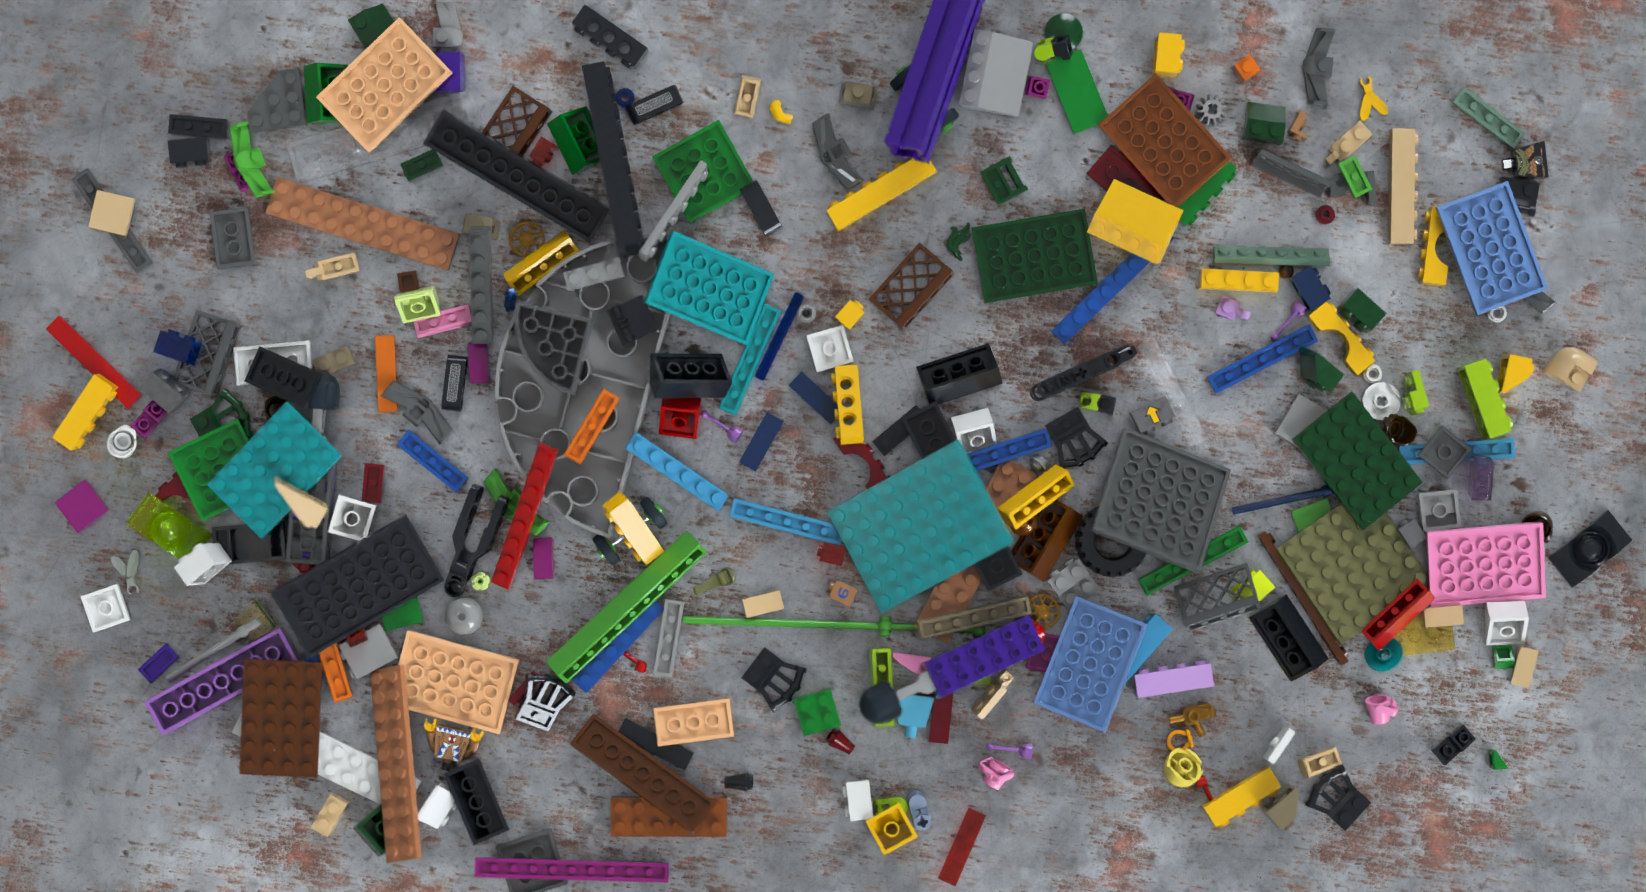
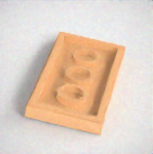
M729 698L653 708L658 747L734 737Z

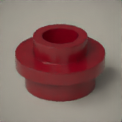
M1323 205L1316 211V219L1321 224H1329L1335 218L1334 209L1328 205ZM1324 211L1329 213L1328 218L1323 217L1322 213Z

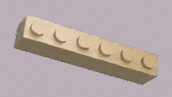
M1392 128L1389 130L1387 245H1412L1417 240V229H1414V222L1417 221V210H1414V202H1417L1418 193L1415 191V183L1418 182V172H1415V164H1418V153H1415V145H1418L1419 137L1418 134H1415L1416 129Z

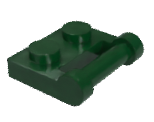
M1010 156L980 172L998 206L1028 190L1026 184L1022 183L1011 163L1012 159ZM1003 166L1007 169L1017 188L1012 191L1000 169Z

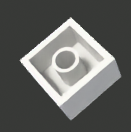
M199 543L192 548L193 552L181 557L178 560L179 563L174 568L186 586L203 585L231 563L232 560L220 543Z

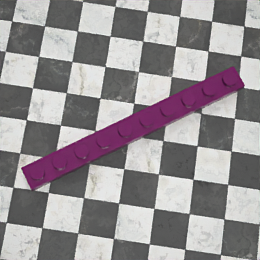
M475 857L474 877L668 883L669 863Z

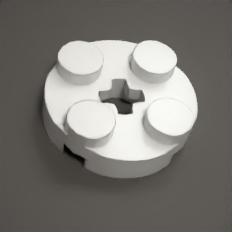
M1379 382L1366 388L1361 398L1362 405L1373 419L1377 421L1383 420L1384 417H1389L1390 414H1397L1400 408V394L1393 385ZM1378 396L1380 398L1385 397V406L1377 405Z

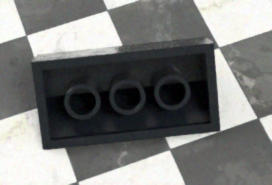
M989 343L916 367L928 404L936 401L939 405L1003 384L999 367Z
M651 353L649 383L654 398H725L732 384L722 354Z
M1287 594L1249 617L1291 682L1317 669L1329 659Z
M480 759L444 773L473 846L509 830Z

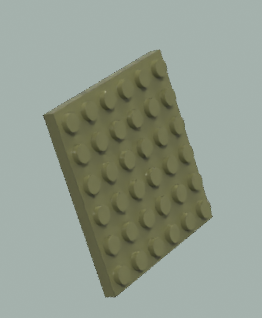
M1339 504L1275 548L1339 645H1342L1361 632L1369 622L1416 578L1425 586L1428 585V573L1413 551L1409 549L1387 512L1365 530H1362L1344 506Z

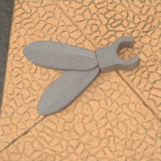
M138 550L132 551L127 565L121 558L117 556L111 557L114 568L126 578L127 593L129 595L132 594L130 591L132 586L136 587V592H140V588L134 578L140 560Z

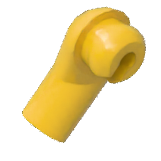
M773 100L769 105L773 118L776 121L790 125L793 115L783 113L781 102Z

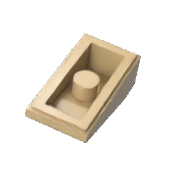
M747 75L742 76L734 114L753 118L762 79Z
M780 590L742 599L747 618L784 609Z
M1517 646L1510 684L1530 687L1539 650Z
M1336 747L1297 760L1304 778H1310L1342 765Z

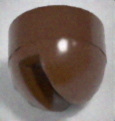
M1281 265L1278 269L1279 276L1283 279L1292 277L1294 274L1293 266ZM1285 266H1288V275H1289V276H1285V275H1286Z

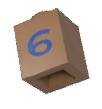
M836 580L835 583L831 582L827 592L830 593V598L850 607L858 589Z

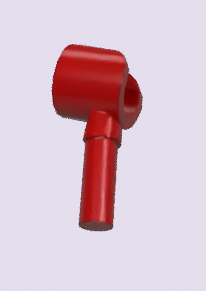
M625 651L623 655L633 663H636L634 670L644 673L647 668L646 662L638 660Z
M1201 775L1200 779L1196 782V786L1203 787L1208 800L1211 801L1213 797L1208 789L1207 779Z

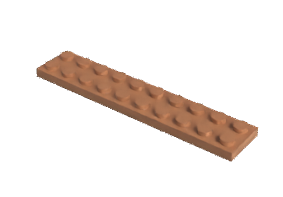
M279 177L276 178L273 187L275 193L271 194L266 214L449 271L460 236L459 233Z
M1009 460L998 464L986 490L996 508H998L1033 482L1037 474ZM973 564L936 584L917 621L967 609L982 580L975 565ZM954 633L935 638L948 644Z
M397 665L376 669L370 673L386 863L422 858L405 665Z

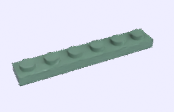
M1213 246L1214 263L1330 266L1329 249Z

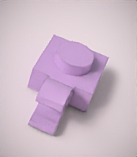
M1222 295L1215 314L1233 321L1235 316L1248 320L1251 312L1238 308L1240 302Z

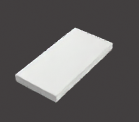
M310 340L233 348L236 386L251 385L244 382L259 346L313 369Z

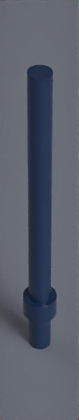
M1325 485L1321 486L1320 489L1232 507V513L1235 515L1319 496L1328 497L1333 492Z

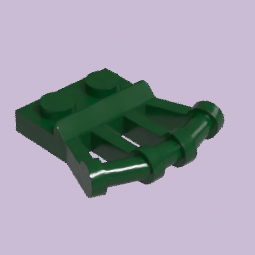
M225 388L211 407L190 418L199 437L223 426L220 419L235 410L239 415L237 419L240 423L242 422L246 436H254L250 428V415L243 409L242 401L237 400ZM224 399L232 405L219 414L215 412Z

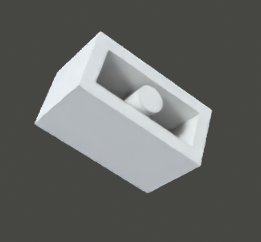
M869 779L846 781V786H842L844 798L848 797V805H845L846 817H850V821L872 818L873 810Z

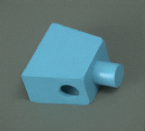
M913 694L900 700L902 713L898 717V724L906 725L905 737L916 738L917 727H926L934 697Z

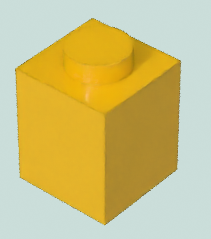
M849 300L835 316V319L850 330L864 315V307L857 300L854 302Z

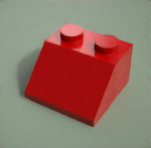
M662 398L659 434L697 439L702 398Z

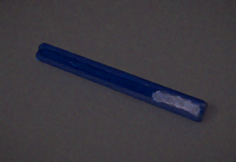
M794 293L755 374L757 379L762 381L765 379L804 299L802 294Z

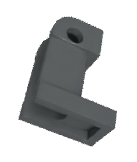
M1364 171L1372 187L1371 191L1365 193L1366 206L1374 205L1377 203L1374 171ZM1341 173L1335 174L1329 179L1332 182L1330 187L1327 188L1328 198L1343 197L1345 193H1351ZM1336 181L1340 183V187L1336 185Z

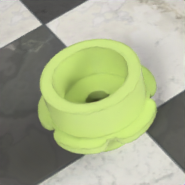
M477 572L471 578L472 587L475 590L487 589L490 583L489 576L485 575L484 572Z

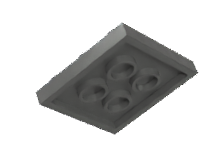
M551 828L495 846L499 858L561 860ZM505 878L509 892H544L568 884V880Z

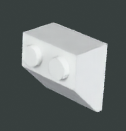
M988 408L951 417L956 440L959 439L967 454L997 444L994 425Z
M338 495L328 532L357 541L362 540L368 535L376 505Z
M1525 601L1486 602L1484 613L1486 645L1525 643L1529 620Z
M441 782L436 786L419 811V820L435 828H439L440 825L445 826L450 818L448 816L451 809L455 811L457 808L450 788Z

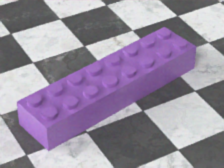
M280 627L144 701L162 736L242 694L244 659L302 661L285 628Z

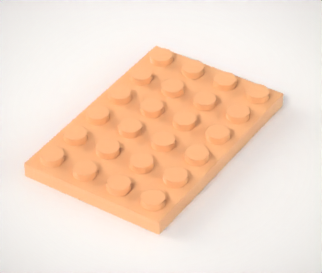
M399 17L316 98L370 153L431 95L452 72Z
M407 630L398 665H405L409 710L496 734L501 733L520 659Z

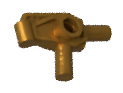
M1210 703L1186 707L1182 714L1170 716L1169 722L1170 724L1184 722L1187 726L1193 725L1200 738L1206 735L1200 721L1216 717L1215 707H1212Z

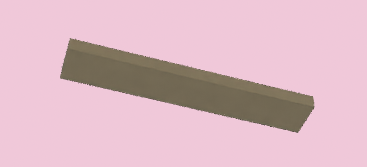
M1026 595L918 620L916 623L920 640H925L1032 615L1029 598Z

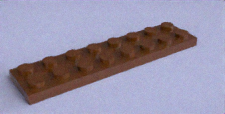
M595 714L589 718L570 742V746L691 834H694L716 805L714 800Z

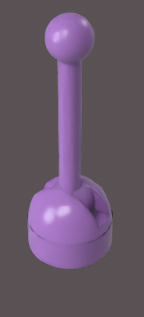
M1296 300L1291 306L1292 314L1279 330L1271 335V340H1278L1279 334L1295 316L1300 317L1304 315L1308 309Z
M706 410L700 413L701 417L708 418L725 429L728 438L734 443L739 440L744 431L736 426L730 428L708 415Z
M988 743L986 746L988 750L999 749L1019 752L1021 757L1032 759L1033 744H1023L1020 748L998 746L993 743Z

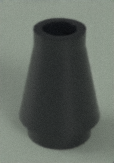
M742 773L725 776V788L748 792V790L753 789V775Z

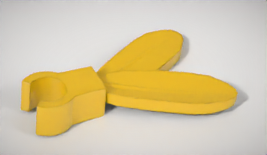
M1367 76V85L1363 84L1362 78L1359 79V84L1365 93L1359 113L1362 121L1369 117L1371 106L1382 115L1388 114V108L1375 93L1371 92L1373 90L1370 76Z

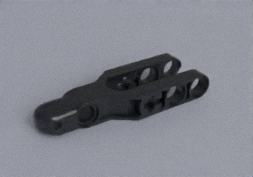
M1127 344L1034 385L1030 389V396L1035 401L1045 400L1118 367L1121 363L1132 359L1137 354V350L1134 345ZM1108 356H1111L1114 359L1113 365H1110L1107 362ZM1075 374H1076V375H1077V378H1074V379H1073V378H1072V375H1075ZM1036 388H1037V393H1038L1040 396H1042L1041 398H1039V397H1037V396L1035 395V389H1036Z
M475 483L468 492L452 535L456 553L445 581L444 589L447 595L454 598L460 597L464 593L478 559L492 550L510 501L509 497L500 494L501 496L498 498L495 508L491 510L492 516L488 526L484 529L477 550L474 553L470 552L465 546V540L484 492V487Z

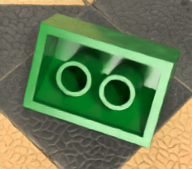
M313 63L303 66L307 123H340L316 97L348 65Z
M587 106L560 114L547 123L572 175L586 171L601 163L592 116Z

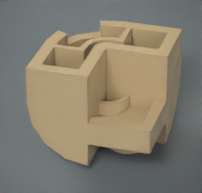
M1565 347L1554 353L1542 373L1554 381L1562 382L1575 391L1580 392L1589 376L1594 372L1598 360L1578 348Z

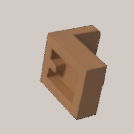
M1302 110L1296 114L1287 133L1291 134L1290 137L1298 142L1301 140L1305 141L1308 138V135L1299 131V129L1303 130L1308 121L1305 119L1307 113Z

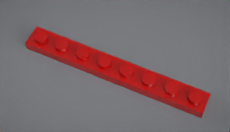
M544 443L538 444L491 580L492 583L507 590L511 588L558 453L557 449Z

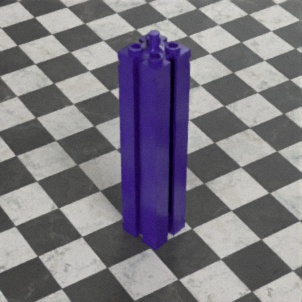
M933 0L888 129L889 133L884 140L894 156L906 159L909 157L915 161L929 164L931 153L937 142L973 37L974 29L983 8L982 4L985 0Z

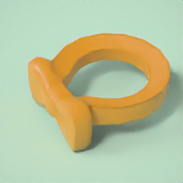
M1186 728L1185 731L1174 730L1167 737V745L1172 751L1176 749L1171 744V738L1175 734H1182L1188 738V742L1180 749L1185 750L1189 746L1191 748L1194 747L1189 728Z

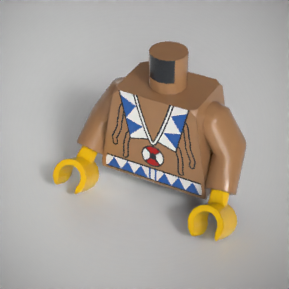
M428 718L425 719L424 728L426 729L427 741L431 751L435 753V757L443 758L442 770L451 771L454 761L462 762L469 759L477 751L484 731L477 734L475 732L476 728L472 731H467L440 724L436 725V719H434L433 724H430L427 721Z

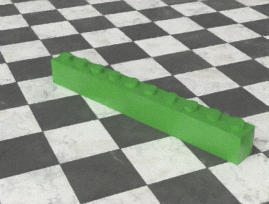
M686 531L546 661L547 664L567 684L697 563L707 551Z

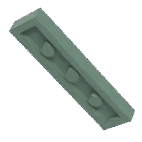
M1463 87L1452 102V104L1511 149H1514L1525 135L1521 129L1466 87Z

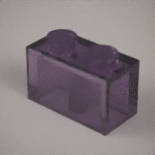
M1471 456L1468 494L1471 500L1491 501L1494 463L1490 457Z

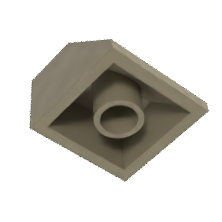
M1290 785L1262 808V811L1278 829L1287 830L1294 824L1293 820L1297 816L1299 790Z

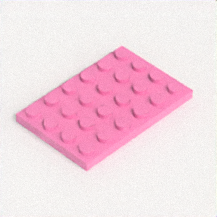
M1542 522L1426 531L1428 587L1436 598L1429 604L1430 607L1546 598Z

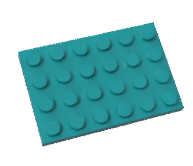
M671 231L644 303L738 343L748 345L774 274L680 233Z
M286 402L207 486L263 539L291 510V507L276 488L274 478L277 477L307 493L343 455L289 402Z

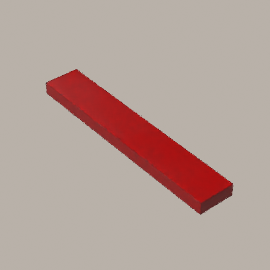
M60 315L46 328L92 375L101 374L117 385L118 388L115 391L117 395L115 397L127 409H130L142 396Z

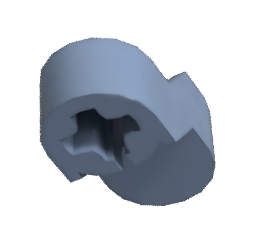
M913 790L907 796V803L915 827L923 831L930 827L931 818L923 793L919 790Z

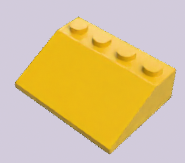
M1114 179L1094 214L1087 233L1158 264L1163 259L1184 210Z

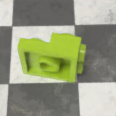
M1415 370L1405 373L1406 377L1403 378L1406 389L1409 388L1410 392L1404 393V398H1401L1403 408L1407 409L1410 416L1425 412L1424 408L1430 406L1420 371Z

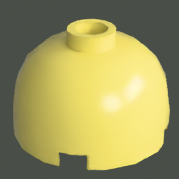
M1176 748L1169 753L1164 761L1163 772L1166 779L1172 785L1189 787L1197 782L1203 774L1200 766L1202 762L1193 751Z

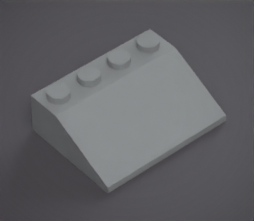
M974 29L959 104L966 109L1019 117L1034 42L995 32Z

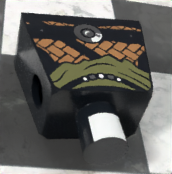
M1545 141L1512 150L1511 158L1501 160L1502 170H1513L1514 178L1539 180L1548 178Z

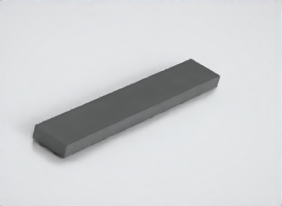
M86 168L73 177L72 180L88 204L93 208L97 190H104L91 171ZM130 228L128 229L127 236L108 232L136 273H139L153 263Z

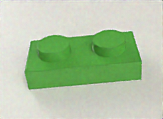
M1356 155L1337 164L1353 198L1372 190Z

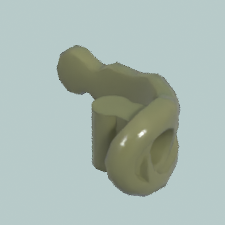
M730 567L723 568L719 573L712 575L707 581L703 582L701 586H694L693 591L695 595L700 596L702 592L705 593L718 586L731 585L736 580L735 574Z

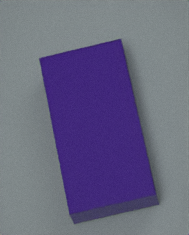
M166 643L138 671L151 684L175 663L180 656Z

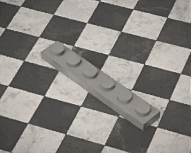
M700 160L640 249L639 259L647 262L649 257L653 258L657 251V245L659 242H664L668 234L667 230L669 227H674L678 220V214L680 211L684 212L688 205V199L690 196L694 197L700 181L704 182L709 173L707 172V163Z

